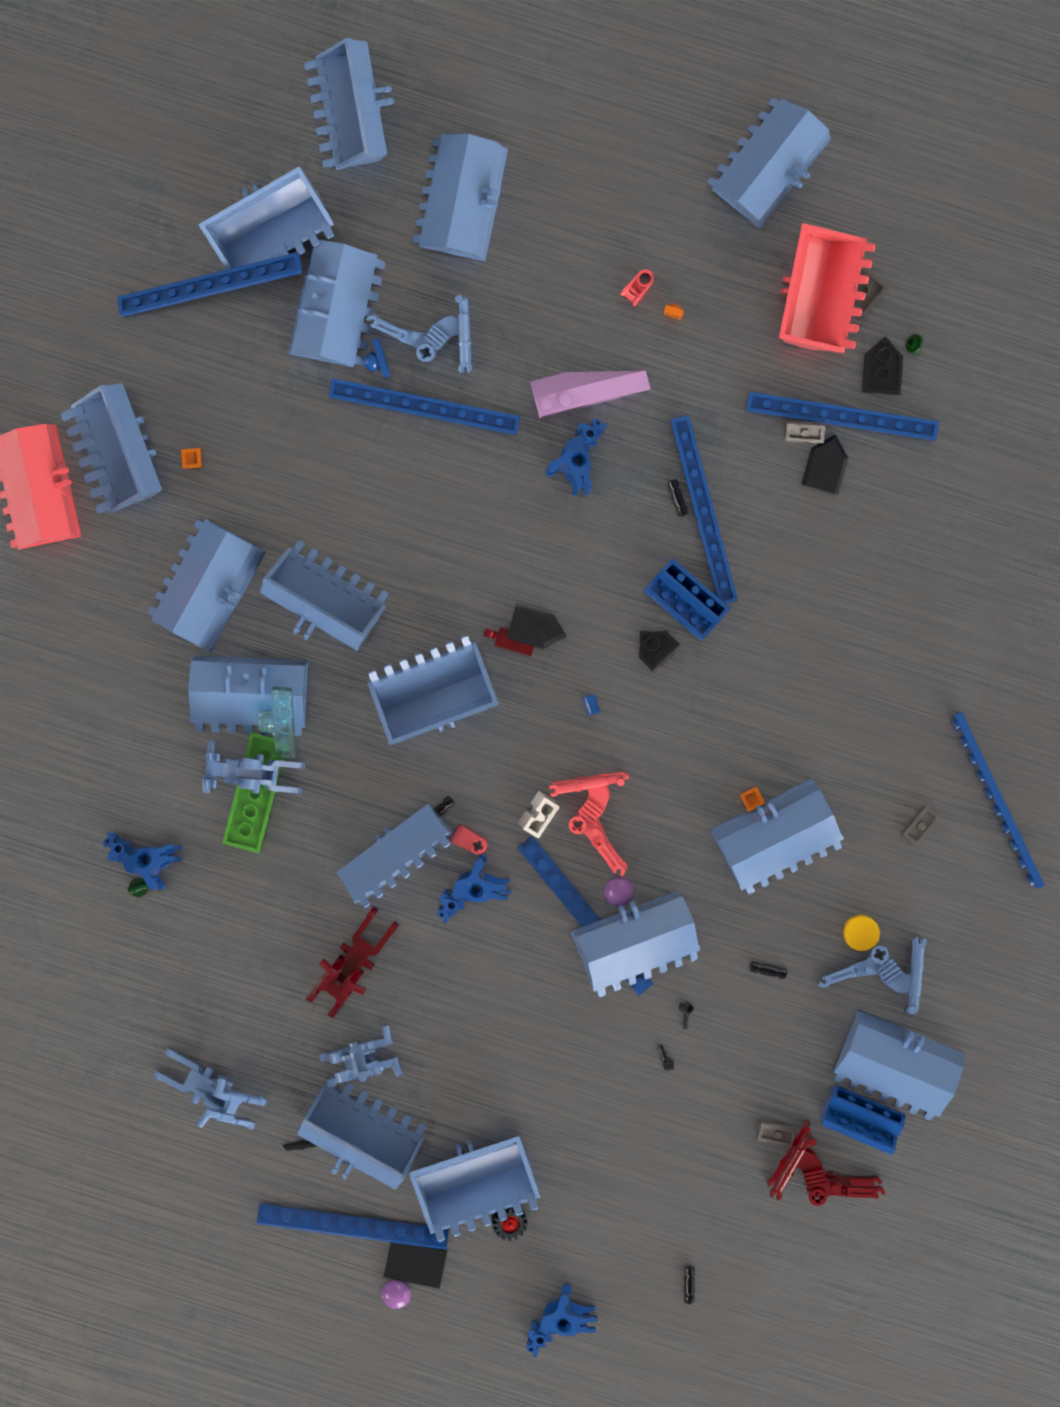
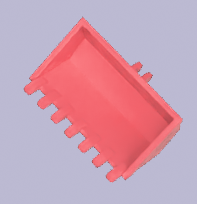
M802 223L792 276L783 277V282L790 284L789 289L784 288L780 292L783 295H787L779 338L785 343L810 350L844 353L845 348L854 349L856 342L847 340L848 332L857 333L859 325L850 324L851 316L862 315V309L854 308L855 300H864L866 295L864 292L857 291L858 284H867L869 281L868 276L860 275L861 267L871 268L872 260L863 259L865 251H875L876 245L867 243L866 238Z

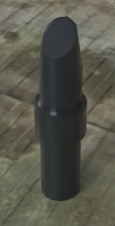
M300 1140L282 1145L286 1151L318 1147L308 1140Z

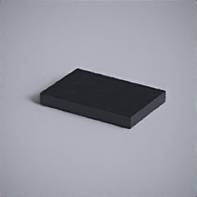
M391 1242L383 1277L440 1289L447 1250Z

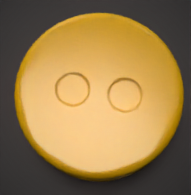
M855 915L845 923L843 937L845 942L854 950L867 951L878 943L880 929L872 918L866 915Z

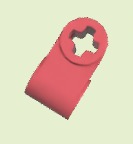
M646 269L638 272L634 279L622 290L620 295L628 298L635 307L653 284L654 276L652 272ZM647 274L651 280L649 283L643 284L640 282V276Z
M458 824L450 839V842L474 854H482L487 849V842L484 838ZM481 841L483 849L475 850L474 842Z

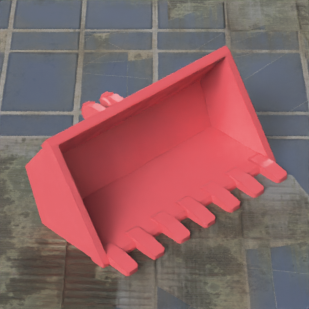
M40 424L16 428L0 435V483L3 482L5 489L0 491V499L7 498L8 506L4 507L2 511L4 516L9 514L11 516L12 522L6 524L7 531H14L16 539L10 540L11 548L18 547V550L81 537L70 487L72 483L68 478L69 469L65 465L57 425Z

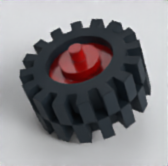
M513 1207L505 1209L507 1219L504 1221H500L498 1213L495 1212L492 1215V1225L498 1237L501 1236L503 1240L508 1238V1241H512L511 1237H514L516 1240L518 1239L517 1235L522 1236V1231H526L527 1218L523 1209V1214L519 1216L515 1215Z

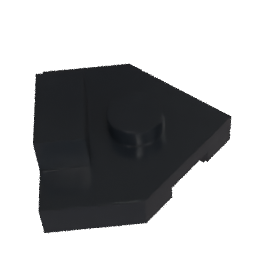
M640 631L639 658L654 672L659 666H663L681 646L667 631Z

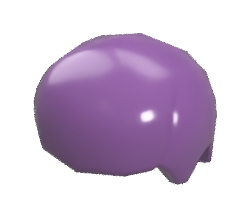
M622 876L611 879L604 889L605 899L609 904L617 907L629 903L635 893L633 883L628 878Z
M393 1279L386 1282L382 1287L381 1298L389 1308L400 1309L405 1307L411 1300V1289H409L404 1281Z

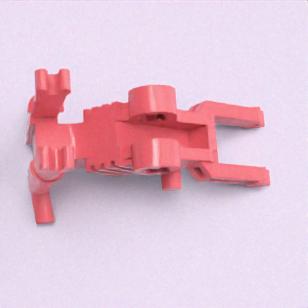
M627 772L605 773L583 778L580 776L577 779L554 781L549 786V789H555L551 793L552 797L558 794L575 791L581 792V790L588 789L589 796L587 801L580 808L579 813L575 814L570 820L569 829L574 834L583 833L587 835L592 845L598 850L613 873H616L617 869H621L620 875L623 876L628 868V864L620 857L608 840L599 817L605 811L610 798V791L607 786L613 783L623 786L625 784L624 780L629 778V774ZM581 820L583 824L577 827L575 823Z

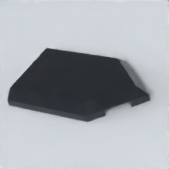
M886 336L865 353L863 393L901 395L903 355L892 345Z
M836 435L824 440V443H819L811 448L801 485L835 495L839 494L848 456Z
M516 603L506 639L545 649L551 644L567 637L552 613Z

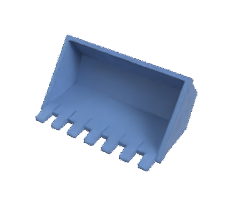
M319 240L320 244L316 247L311 245L288 354L353 368L354 364L364 366L363 357L356 354L358 348L362 350L368 349L369 343L361 340L360 336L361 332L371 334L372 327L363 323L364 317L375 315V310L368 308L367 303L368 300L378 302L379 294L370 291L371 284L381 286L382 277L374 275L375 268L384 270L386 262L377 259L378 255L371 252H366L343 243Z
M123 383L100 385L72 404V409L61 413L63 421L75 418L77 425L66 429L68 436L71 437L81 433L83 440L72 444L74 452L87 449L88 456L78 459L80 467L93 465L94 471L84 475L86 483L97 479L100 486L89 491L91 497L96 498L101 495L105 497L106 502L95 506L98 514L110 510V513L119 511L124 507L151 498L162 490L151 461V457L156 456V449L147 450L144 441L148 437L147 435L142 436L138 426L144 423V417L135 418Z
M193 656L190 665L188 689L190 723H194L196 732H203V723L211 724V732L217 733L220 732V724H227L228 733H236V725H243L245 734H251L253 726H260V734L268 735L269 726H275L277 735H285V727H293V736H302V728H305L309 661Z

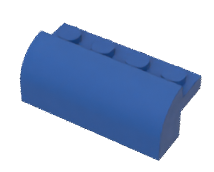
M673 558L643 591L700 641L709 634L714 626L731 609Z
M835 1085L824 1106L821 1118H823L821 1125L893 1155L896 1150L897 1138L904 1128L906 1115Z

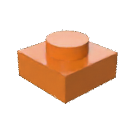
M670 303V305H665L663 315L681 320L684 310L681 309L680 305Z
M201 448L181 449L182 469L202 468Z
M757 786L740 794L748 812L756 809L759 805L765 804Z

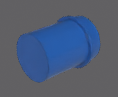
M595 694L582 698L588 716L600 713Z

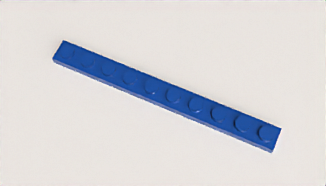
M296 252L118 296L119 314L122 317L300 274L302 273L300 254Z
M332 378L328 396L332 399L516 436L520 422V416L334 378Z
M749 392L746 412L810 422H822L829 425L931 441L937 440L939 421Z
M687 415L672 419L670 423L716 596L725 604L736 602L738 598L690 417Z
M963 713L953 714L954 720H952V724L956 731H960L962 735L960 740L964 748L968 747L970 752L968 757L972 765L976 764L979 770L976 772L980 782H984L987 787L985 793L989 800L992 799L995 804L993 809L997 817H1001L1003 821L1001 826L1005 834H1009L1011 837L1010 845L1013 851H1017L1020 856L1018 862L1021 868H1025L1028 873L1026 876L1028 883L1037 889L1045 886Z
M533 836L517 847L582 927L601 920ZM643 973L635 975L637 983L630 986L638 995H641L654 983L650 978L645 979Z
M259 1204L256 1221L258 1225L445 1250L449 1229H444L445 1240L438 1242L435 1233L431 1234L428 1226Z

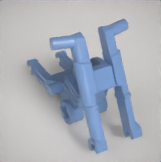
M457 295L455 297V301L459 303L458 317L447 316L432 325L427 333L401 328L381 319L377 315H370L366 319L367 321L374 320L371 327L413 346L417 351L418 359L423 362L433 360L436 357L437 349L441 350L451 337L459 336V342H457V345H459L460 363L458 371L459 373L464 372L465 367L467 368V373L473 370L471 365L472 342L470 337L468 299L464 295ZM430 348L429 353H431V356L423 357L424 353L422 350Z
M209 740L204 756L206 761L205 773H202L203 793H210V787L216 788L217 781L214 779V776L224 777L223 782L239 784V788L251 789L252 793H259L260 784H262L269 791L302 794L301 787L276 785L278 767L305 769V762L270 760L264 765V755L256 754V759L226 758V762H219L220 754L214 752L217 741Z
M917 937L911 941L912 958L911 966H909L910 974L901 971L893 959H889L887 948L876 946L869 952L867 960L823 976L822 980L825 981V984L819 982L818 986L826 988L831 984L848 978L878 974L882 982L897 993L908 992L909 1007L905 1008L904 1012L906 1015L915 1014L918 1011L919 996L921 995L922 972L925 967L923 966L925 945L927 943L926 938L919 941L920 944ZM876 950L883 952L882 961L879 958L875 959Z
M390 1025L382 1026L383 1039H373L360 1044L355 1042L349 1044V1047L320 1054V1062L330 1059L331 1064H336L344 1061L346 1066L345 1071L335 1073V1078L326 1080L327 1087L356 1080L357 1078L359 1082L367 1080L366 1077L382 1074L381 1071L388 1067L393 1068L396 1078L402 1076L403 1072L400 1068L398 1057L378 1062V1060H374L373 1056L376 1048L393 1044Z
M167 1047L164 1054L191 1068V1071L184 1084L165 1073H160L158 1070L155 1071L153 1077L183 1093L194 1092L191 1102L194 1104L198 1103L200 1097L204 1098L203 1104L211 1108L205 1109L203 1115L196 1122L197 1126L202 1128L209 1118H213L216 1121L241 1125L253 1130L255 1122L250 1121L251 1119L235 1116L234 1114L242 1102L265 1106L268 1099L263 1098L260 1094L255 1096L232 1091L231 1088L234 1083L232 1080L222 1075H218L216 1079L212 1078L213 1068L207 1067L205 1073H203L200 1064Z

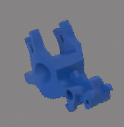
M593 419L590 426L580 423L575 431V436L578 437L567 441L561 451V457L548 464L545 475L552 477L558 471L563 472L572 486L573 496H577V491L581 489L584 491V496H588L589 491H592V483L589 478V471L591 469L590 455L588 454L590 451L589 446H597L595 439L601 438L600 433L604 432L607 423L602 425L599 419Z
M111 832L107 833L109 837L103 841L105 848H111L108 854L109 861L123 862L126 872L140 875L149 889L163 890L165 882L159 877L160 871L173 862L183 861V857L169 856L175 854L177 850H181L182 845L175 846L171 844L162 848H132V841L124 842L123 837L119 838L117 833Z
M485 854L478 856L472 871L465 872L459 876L454 884L452 893H448L450 889H446L440 896V902L444 906L440 905L437 914L440 918H444L443 923L448 922L451 914L456 915L457 909L464 910L463 902H468L469 900L472 902H486L489 899L508 900V895L502 894H511V889H505L507 888L506 883L510 882V878H498L486 873L483 870V866L487 861Z
M568 1283L563 1284L560 1297L545 1306L541 1322L536 1324L537 1320H532L530 1323L531 1329L528 1332L526 1349L528 1352L533 1353V1357L538 1356L539 1348L545 1347L546 1342L553 1341L551 1334L575 1336L581 1332L596 1333L595 1326L589 1327L587 1325L588 1322H598V1316L589 1314L590 1311L596 1310L595 1305L584 1306L570 1301L571 1285Z

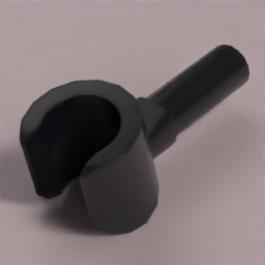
M686 1001V1004H679V1010L684 1013L683 1029H687L689 1015L694 1010V1007L688 1001Z
M663 1045L658 1046L663 1060V1068L666 1071L674 1070V1061L667 1060Z

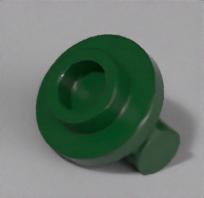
M918 334L909 336L906 341L907 351L919 356L924 336Z
M143 878L133 879L127 888L129 894L135 897H142L148 892V887Z

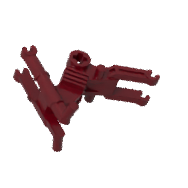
M374 906L352 936V948L344 942L339 949L347 955L344 957L340 954L332 966L324 958L319 963L326 973L315 985L306 1000L312 1003L321 990H325L337 1001L327 1014L332 1019L344 1005L352 991L361 995L365 993L367 988L356 984L364 973L361 969L362 965L371 971L375 964L367 958L377 955L399 926L394 921L376 947H373L359 937L378 911Z
M804 1120L801 1130L792 1141L783 1159L779 1161L780 1164L773 1176L767 1180L768 1187L775 1183L769 1192L770 1197L772 1198L774 1194H777L776 1199L779 1201L782 1198V1192L788 1181L793 1177L795 1169L799 1168L804 1174L809 1201L815 1206L823 1205L827 1197L832 1195L876 1199L879 1198L877 1193L879 1191L882 1195H885L884 1188L880 1186L882 1181L877 1175L872 1177L835 1175L833 1171L824 1172L822 1163L812 1149L807 1148L808 1145L812 1147L816 1145V1140L812 1137V1133H810L811 1122L809 1120Z

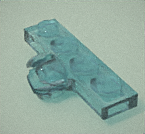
M273 686L271 690L272 710L262 709L260 711L257 724L261 726H258V730L273 734L275 757L294 759L296 753L292 688Z

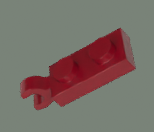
M500 627L499 632H495L485 628L483 636L495 639V646L528 656L532 655L534 646L506 639L508 629Z

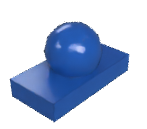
M378 338L374 339L372 344L375 352H369L364 356L363 365L369 371H376L380 368L383 378H390L391 374L381 342Z

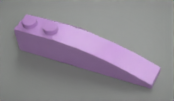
M646 370L565 372L530 382L539 419L651 389Z

